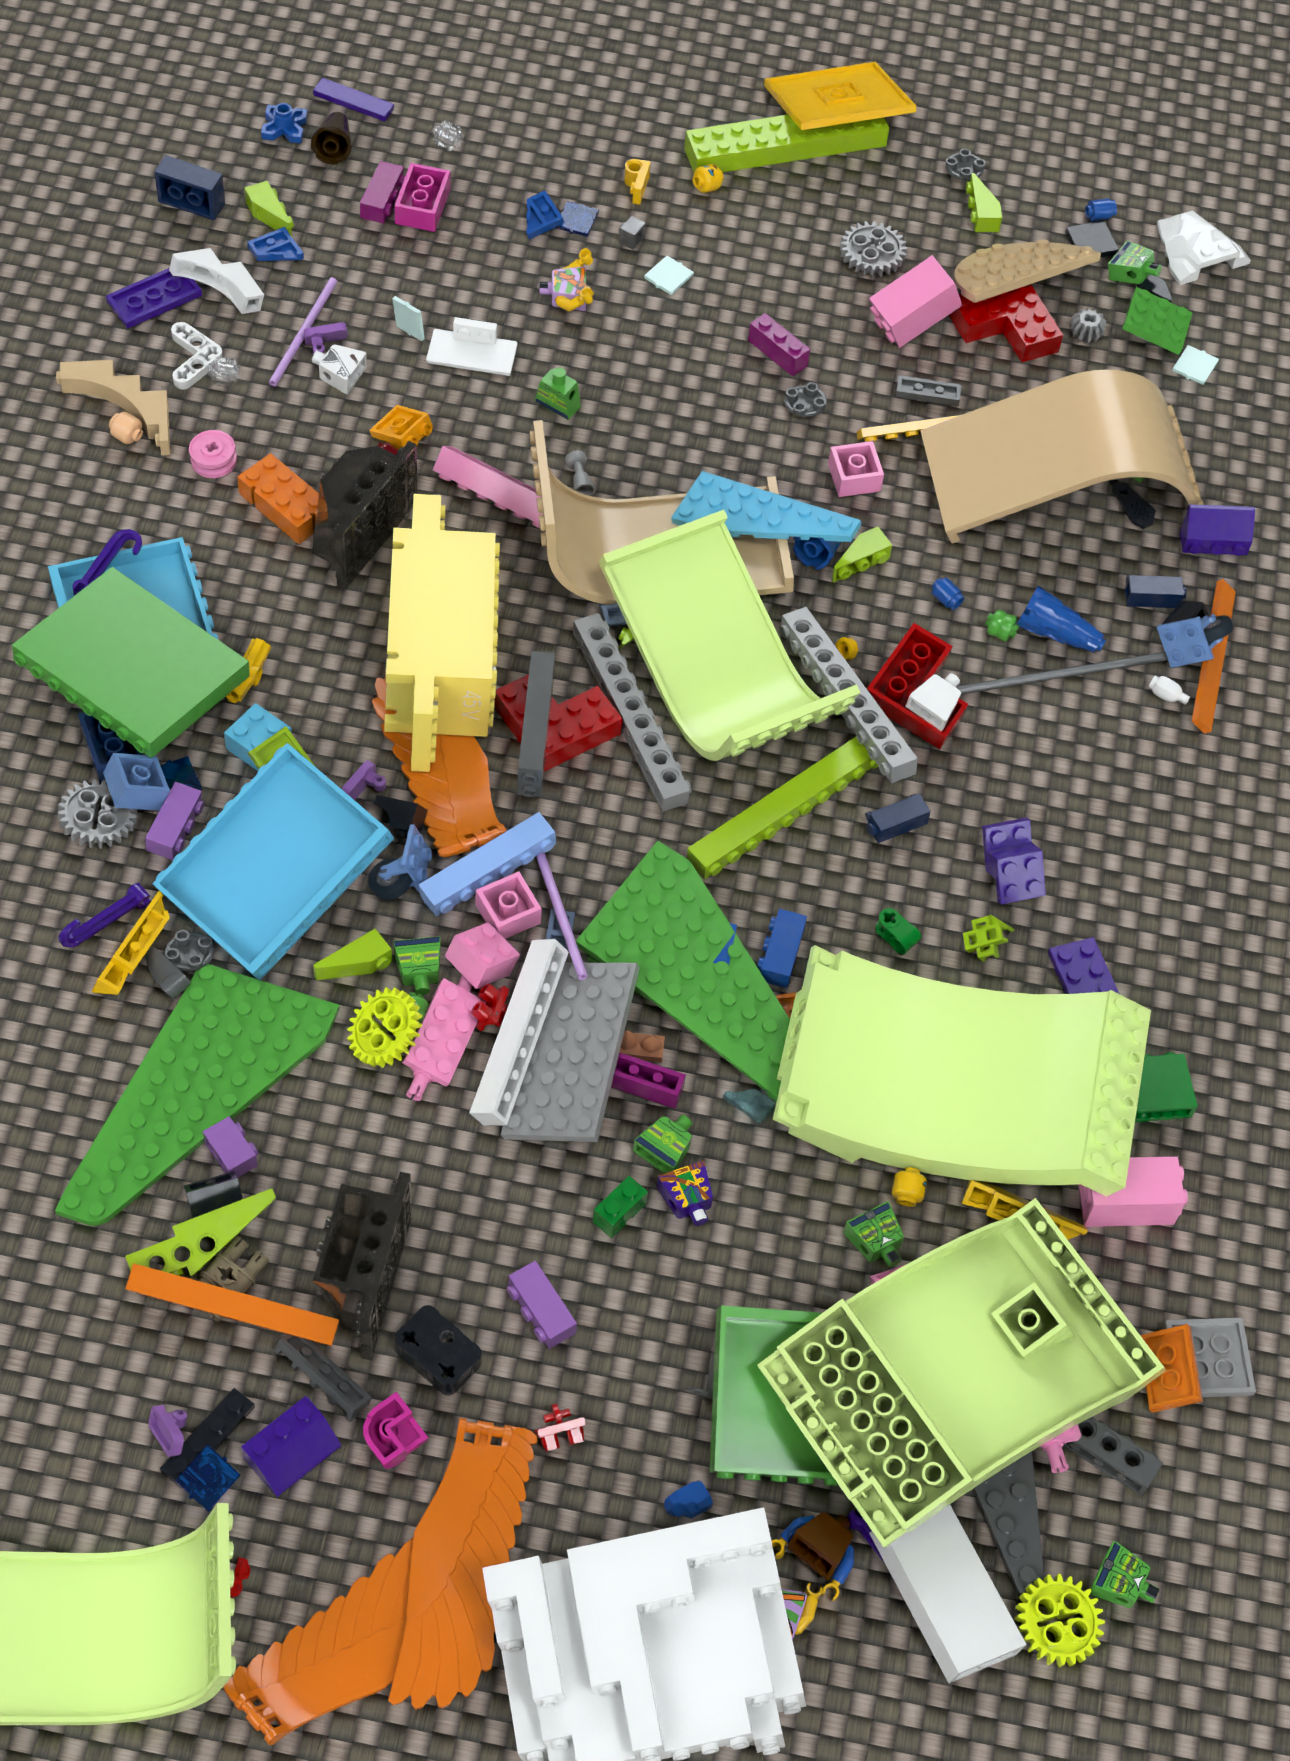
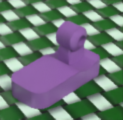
M344 322L304 329L305 344L312 345L313 354L316 351L325 352L323 343L343 340L348 335L346 323Z
M366 760L342 787V790L355 800L366 788L367 784L373 786L376 791L385 790L386 779L384 776L376 774V764Z
M164 1405L153 1406L148 1422L150 1430L168 1457L180 1455L184 1439L179 1428L186 1425L187 1413L183 1410L167 1413Z

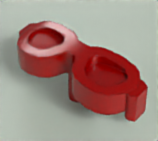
M238 1558L234 1572V1584L230 1588V1597H236L241 1593L243 1588L242 1580L247 1579L250 1575V1566L245 1558Z

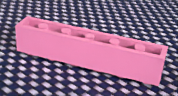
M442 446L433 471L439 473L441 479L446 481L453 480L458 483L457 486L466 491L471 489L477 492V497L483 500L490 499L495 502L494 505L503 510L508 508L514 511V516L524 520L528 518L533 521L532 525L540 528L539 515H543V513L539 514L537 498L541 496H537L534 487L453 446Z

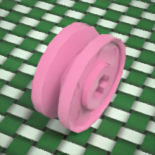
M208 430L199 433L190 442L189 454L193 470L199 475L206 478H219L229 474L235 468L237 463L236 447L233 438L227 433L220 430Z

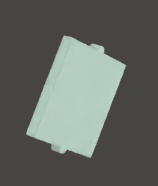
M666 256L646 273L644 278L656 285V288H660L672 295L694 275V272L683 266L681 262L678 263L669 256Z
M396 296L393 297L396 326L407 332L409 336L412 335L423 341L425 338L421 311L410 305L409 302H405Z
M1187 345L1172 371L1186 377L1187 380L1191 379L1204 385L1219 359L1207 354L1204 350L1200 351Z

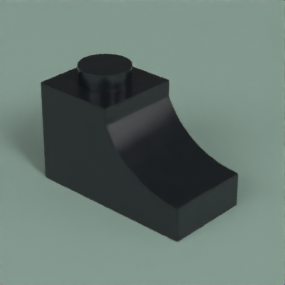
M376 795L374 804L388 813L390 818L389 827L397 831L396 835L407 838L409 827L412 824H415L421 834L428 812L426 808L418 803Z

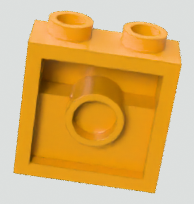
M396 405L369 431L373 438L390 442L400 452L407 453L409 450L417 447L419 440L431 434L433 425L428 413Z

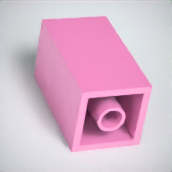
M933 255L869 298L872 305L870 310L875 317V323L880 329H885L887 339L891 344L895 342L899 348L962 306L954 281Z
M1131 1157L1129 1159L1126 1187L1107 1197L1078 1184L1084 1226L1174 1225L1179 1215L1182 1214L1184 1205L1188 1202L1187 1190L1183 1189L1182 1185L1184 1170L1182 1166H1179L1178 1157Z

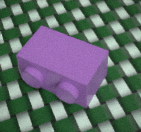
M229 1116L204 1130L203 1137L204 1143L225 1174L235 1171L238 1178L257 1167L256 1156L259 1154L255 1145L252 1142L248 1143L243 1137L245 1132L238 1122L234 1124Z

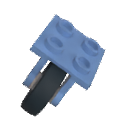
M1212 614L1211 616L1206 615L1202 619L1195 617L1158 625L1157 630L1170 667L1213 659L1214 656L1211 649L1217 643L1223 641V637L1233 631V623L1230 617Z
M415 824L409 827L403 856L399 859L388 858L382 860L369 873V887L373 894L382 900L396 899L402 896L409 887L413 886L419 892L418 885L427 880V867L432 859V851Z

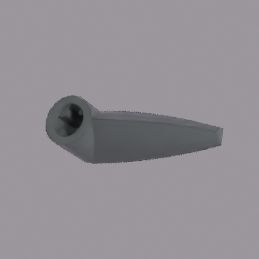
M153 945L145 954L149 971L158 986L174 1000L191 982Z

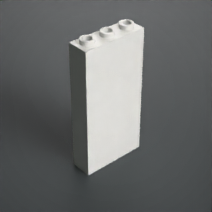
M950 1504L910 1533L906 1532L886 1548L881 1545L872 1531L869 1533L948 1683L1011 1658L1027 1645Z

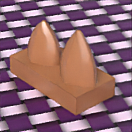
M626 1030L624 1031L620 1053L644 1061L662 1063L665 1036L632 1033Z

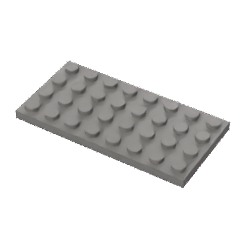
M573 963L564 964L508 1124L502 1127L501 1136L504 1139L598 1142L640 969L637 963H584L588 975L585 980L578 979Z

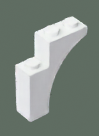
M211 248L174 253L172 255L169 271L173 276L194 279L217 289L234 303L241 314L261 310L264 293L241 262L221 264Z

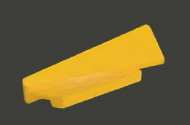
M161 891L157 892L115 952L111 961L97 979L92 989L93 993L118 995L128 973L132 975L170 919L168 910L165 911L162 902L163 894Z
M969 1180L962 1200V1204L987 1210L986 1215L996 1220L1012 1216L1031 1202L988 1182ZM1044 1208L1067 1240L1087 1234L1088 1229L1086 1226Z

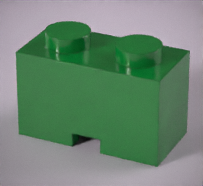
M628 1176L594 1209L593 1223L612 1239L626 1225V1222L646 1205L648 1191L632 1177Z

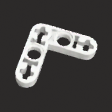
M178 322L171 328L172 338L177 344L193 354L172 375L174 386L184 390L190 388L222 361L223 354L222 348L217 343L189 324ZM194 341L202 342L200 346L192 345ZM195 364L203 365L200 369H194L192 366Z

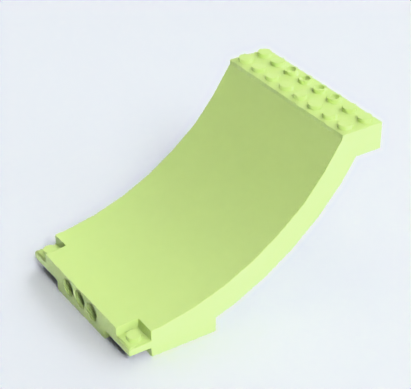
M814 945L810 950L802 990L795 995L777 1076L781 1084L773 1120L790 1127L789 1134L851 1163L864 1158L904 1169L906 1167L917 1168L920 1172L1005 1184H1081L1107 1197L1126 1187L1151 1010L1112 990L1079 994H1026L959 986L890 969L845 951L835 955Z
M1036 1198L1012 1216L988 1224L930 1251L846 1301L842 1298L777 1346L778 1350L757 1364L786 1406V1410L884 1548L906 1532L910 1533L949 1504L1024 1455L1092 1416L1125 1402L1166 1371L1162 1363Z

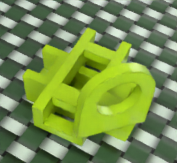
M991 914L971 920L973 930L963 933L965 950L968 953L977 951V956L982 962L986 961V957L992 955L995 958H999L997 945L1008 942V938L1003 937L1002 931L1009 930L1014 932L1015 929Z

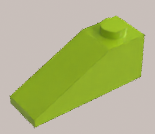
M373 929L313 965L314 978L316 980L372 974L377 970H383L392 962V949L379 932Z

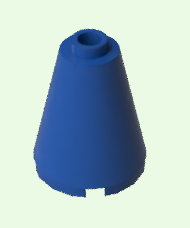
M793 537V540L795 539L793 550L797 558L805 566L811 565L819 570L825 568L831 562L842 542L824 541V538L810 537L809 540Z

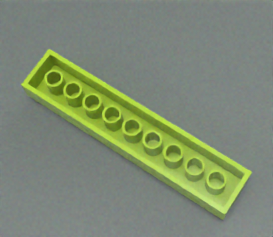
M781 115L686 130L684 149L693 172L698 167L708 164H714L722 172L885 147L887 145L889 126L885 117L801 130L789 115Z

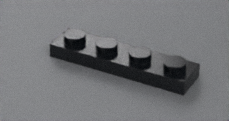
M233 1388L183 1443L181 1454L170 1457L160 1468L161 1473L182 1488L185 1483L179 1477L182 1475L189 1481L193 1474L187 1468L190 1467L196 1473L198 1470L195 1467V1463L202 1456V1451L208 1447L214 1453L255 1408V1404L237 1389Z

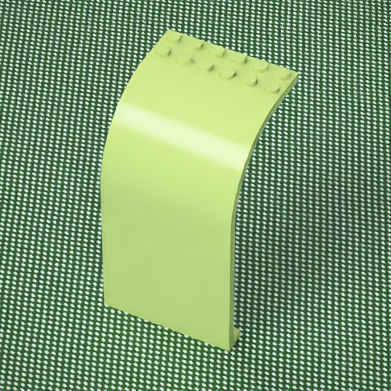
M725 510L605 553L598 562L670 716L688 743L701 756L711 761H718L730 755L732 757L743 753L745 749L750 747L757 748L770 739H780L790 731L794 730L797 732L807 727L810 723H820L830 715L842 714L849 710L848 706L854 704V699L860 694L856 684L820 698L800 677L784 649L727 529L725 521L728 517Z
M217 1503L204 1523L192 1533L177 1540L148 1548L109 1553L0 1551V1725H100L135 1722L183 1712L212 1699L228 1682L231 1676L234 1675L236 1669V1659L234 1656H231V1645H234L235 1628L231 1627V1616L234 1615L235 1601L234 1598H230V1588L234 1584V1571L230 1570V1559L233 1557L234 1546L233 1542L229 1541V1531L232 1530L233 1515L229 1513V1504Z

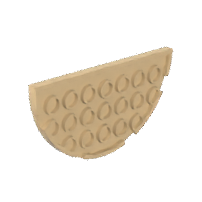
M1044 239L1037 242L1005 245L993 244L991 248L978 249L976 253L963 259L955 269L954 283L956 288L961 289V295L976 303L1100 261L1101 253L1092 250L1093 248L1090 246L1080 247L1070 244L1051 243Z

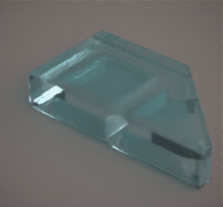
M756 1089L733 1093L726 1091L723 1094V1098L759 1125L775 1108L776 1104Z

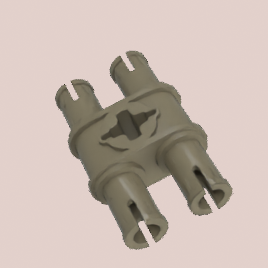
M236 1236L224 1252L217 1253L215 1259L205 1271L200 1272L199 1281L245 1293L250 1286H254L255 1277L269 1263V1259L264 1254L261 1257L262 1252L256 1251L244 1267L237 1266L235 1262L249 1248V1245L245 1240L240 1242L241 1237ZM207 1313L211 1318L215 1316V1321H220L222 1317L215 1314Z

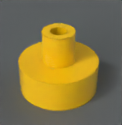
M842 637L835 644V647L845 660H852L856 657L858 645L853 638Z

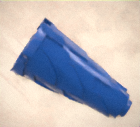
M1037 586L1017 623L1021 629L1042 637L1046 636L1062 644L1067 643L1071 646L1085 649L1092 653L1095 650L1100 652L1106 641L1103 638V633L1040 586Z

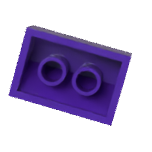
M1189 504L1180 530L1182 553L1247 555L1253 541L1255 507Z
M305 1396L243 1444L241 1450L244 1460L271 1492L278 1497L339 1449L341 1443L323 1414Z

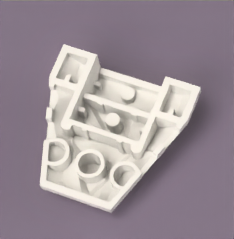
M1193 210L1161 219L1157 222L1161 242L1165 244L1166 248L1164 252L1165 257L1169 259V271L1179 285L1196 281L1201 268L1227 261L1232 269L1250 264V258L1240 245Z

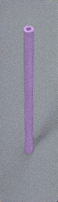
M331 277L269 380L271 386H277L304 340V329L310 328L337 284L335 278Z
M542 852L536 856L578 979L585 980L588 975L546 855Z

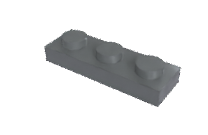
M898 375L895 397L959 406L962 385Z

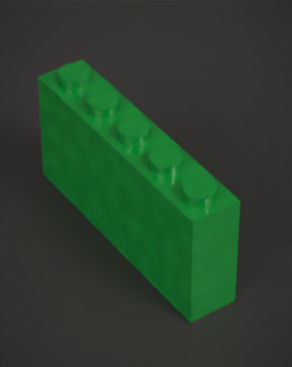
M1174 1052L1158 1056L1145 1054L1135 1122L1192 1118L1198 1105L1185 1054H1176Z

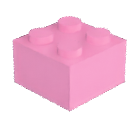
M873 441L830 448L828 466L838 497L881 491L884 473Z
M520 872L476 889L475 905L485 922H489L505 939L541 924L542 908Z
M489 922L455 935L445 954V957L476 989L509 976L520 956Z

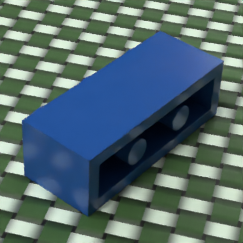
M779 909L777 917L772 916L769 925V931H772L771 937L766 936L763 951H766L765 958L760 957L757 966L768 984L788 988L807 916Z

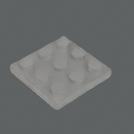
M1243 1318L1165 1321L1164 1329L1184 1324L1191 1326L1202 1397L1254 1396L1256 1388Z

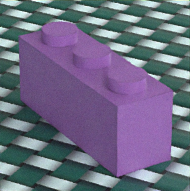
M178 782L174 783L145 838L146 851L171 860L174 859L177 852L181 853L185 844L184 838L186 834L192 832L196 815H200L203 811L205 802L202 801V791Z
M536 1260L508 1276V1286L506 1287L508 1294L513 1301L517 1300L521 1305L520 1311L527 1322H532L535 1327L534 1333L541 1343L545 1342L550 1349L576 1334V1321Z

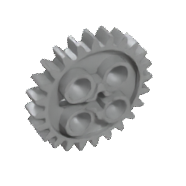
M865 221L864 226L857 223L856 228L851 226L850 231H845V235L841 239L840 256L844 257V263L849 262V268L856 267V273L862 270L863 275L870 272L872 277H874L875 273L882 277L883 272L890 275L891 270L896 272L897 267H902L907 252V247H905L906 241H902L903 235H897L898 230L891 231V226L885 228L884 223L877 226L875 221H873L872 225H869Z
M93 779L92 785H89L86 781H83V787L75 784L74 791L68 789L67 796L61 797V803L58 804V820H60V828H64V834H71V841L79 838L80 845L82 846L85 842H89V848H92L94 843H98L99 848L103 847V843H107L108 846L112 847L113 840L120 844L121 836L128 838L129 831H134V824L137 823V809L115 808L109 788L106 786V780H103L100 785ZM99 798H103L101 801V810L99 811L97 828L94 830V818L96 817L98 800Z

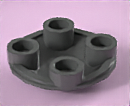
M961 149L959 153L948 157L945 162L946 170L952 176L963 180H970L971 173H975L977 177H980L984 173L986 165L985 160L971 154V151L968 149Z
M810 382L807 385L788 388L784 402L786 408L791 413L801 417H812L820 414L825 409L827 399L826 395L818 389V385Z
M179 930L175 933V937L166 945L164 954L180 971H195L206 966L213 958V942L209 936L188 932L187 930Z

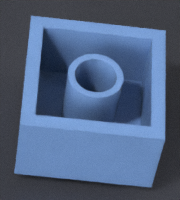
M113 753L103 772L115 808L160 811L170 792L157 756L150 758L147 755Z

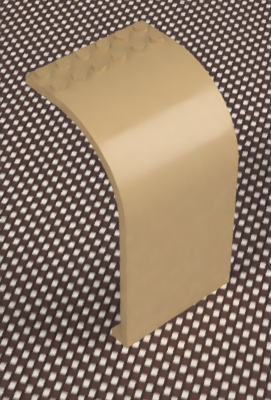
M1093 370L1072 374L920 430L945 531L951 543L960 541L958 533L1093 484L1118 478L1145 477L1161 480L1180 490L1185 496L1188 505H1204L1172 404L1167 405L1161 390L1153 382L1135 373L1121 370Z
M533 421L534 431H530L531 445L535 444V446L531 447V457L533 462H537L533 463L534 477L539 479L535 480V491L537 496H541L537 498V509L539 514L543 513V515H539V526L541 531H545L541 532L542 546L547 547L551 571L565 588L577 596L604 605L616 604L617 601L598 563L602 555L678 527L679 525L672 524L671 517L687 493L629 499H604L579 493L564 485L551 472L547 463L543 421ZM776 476L767 477V486L756 487L779 495ZM740 534V537H732L759 595L793 592L794 575L787 539L754 538V535Z

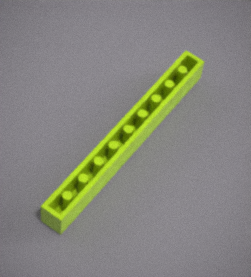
M854 737L688 847L686 859L690 860L697 873L704 880L711 875L715 876L723 867L729 863H735L742 854L747 851H753L760 842L765 839H771L778 830L783 827H789L796 818L801 815H807L814 806L819 803H825L832 794L837 791L841 792L847 787L848 783L854 779L859 780L866 771L871 768H877L878 764L869 757L865 746L858 742L857 737Z

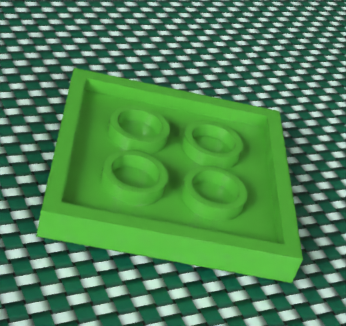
M1136 287L1132 294L1122 329L1179 355L1184 345L1192 312L1169 302L1167 299L1155 296L1147 290Z

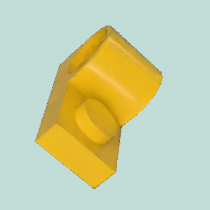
M630 159L625 163L624 182L627 186L631 187L630 194H633L632 203L641 204L650 177V161Z

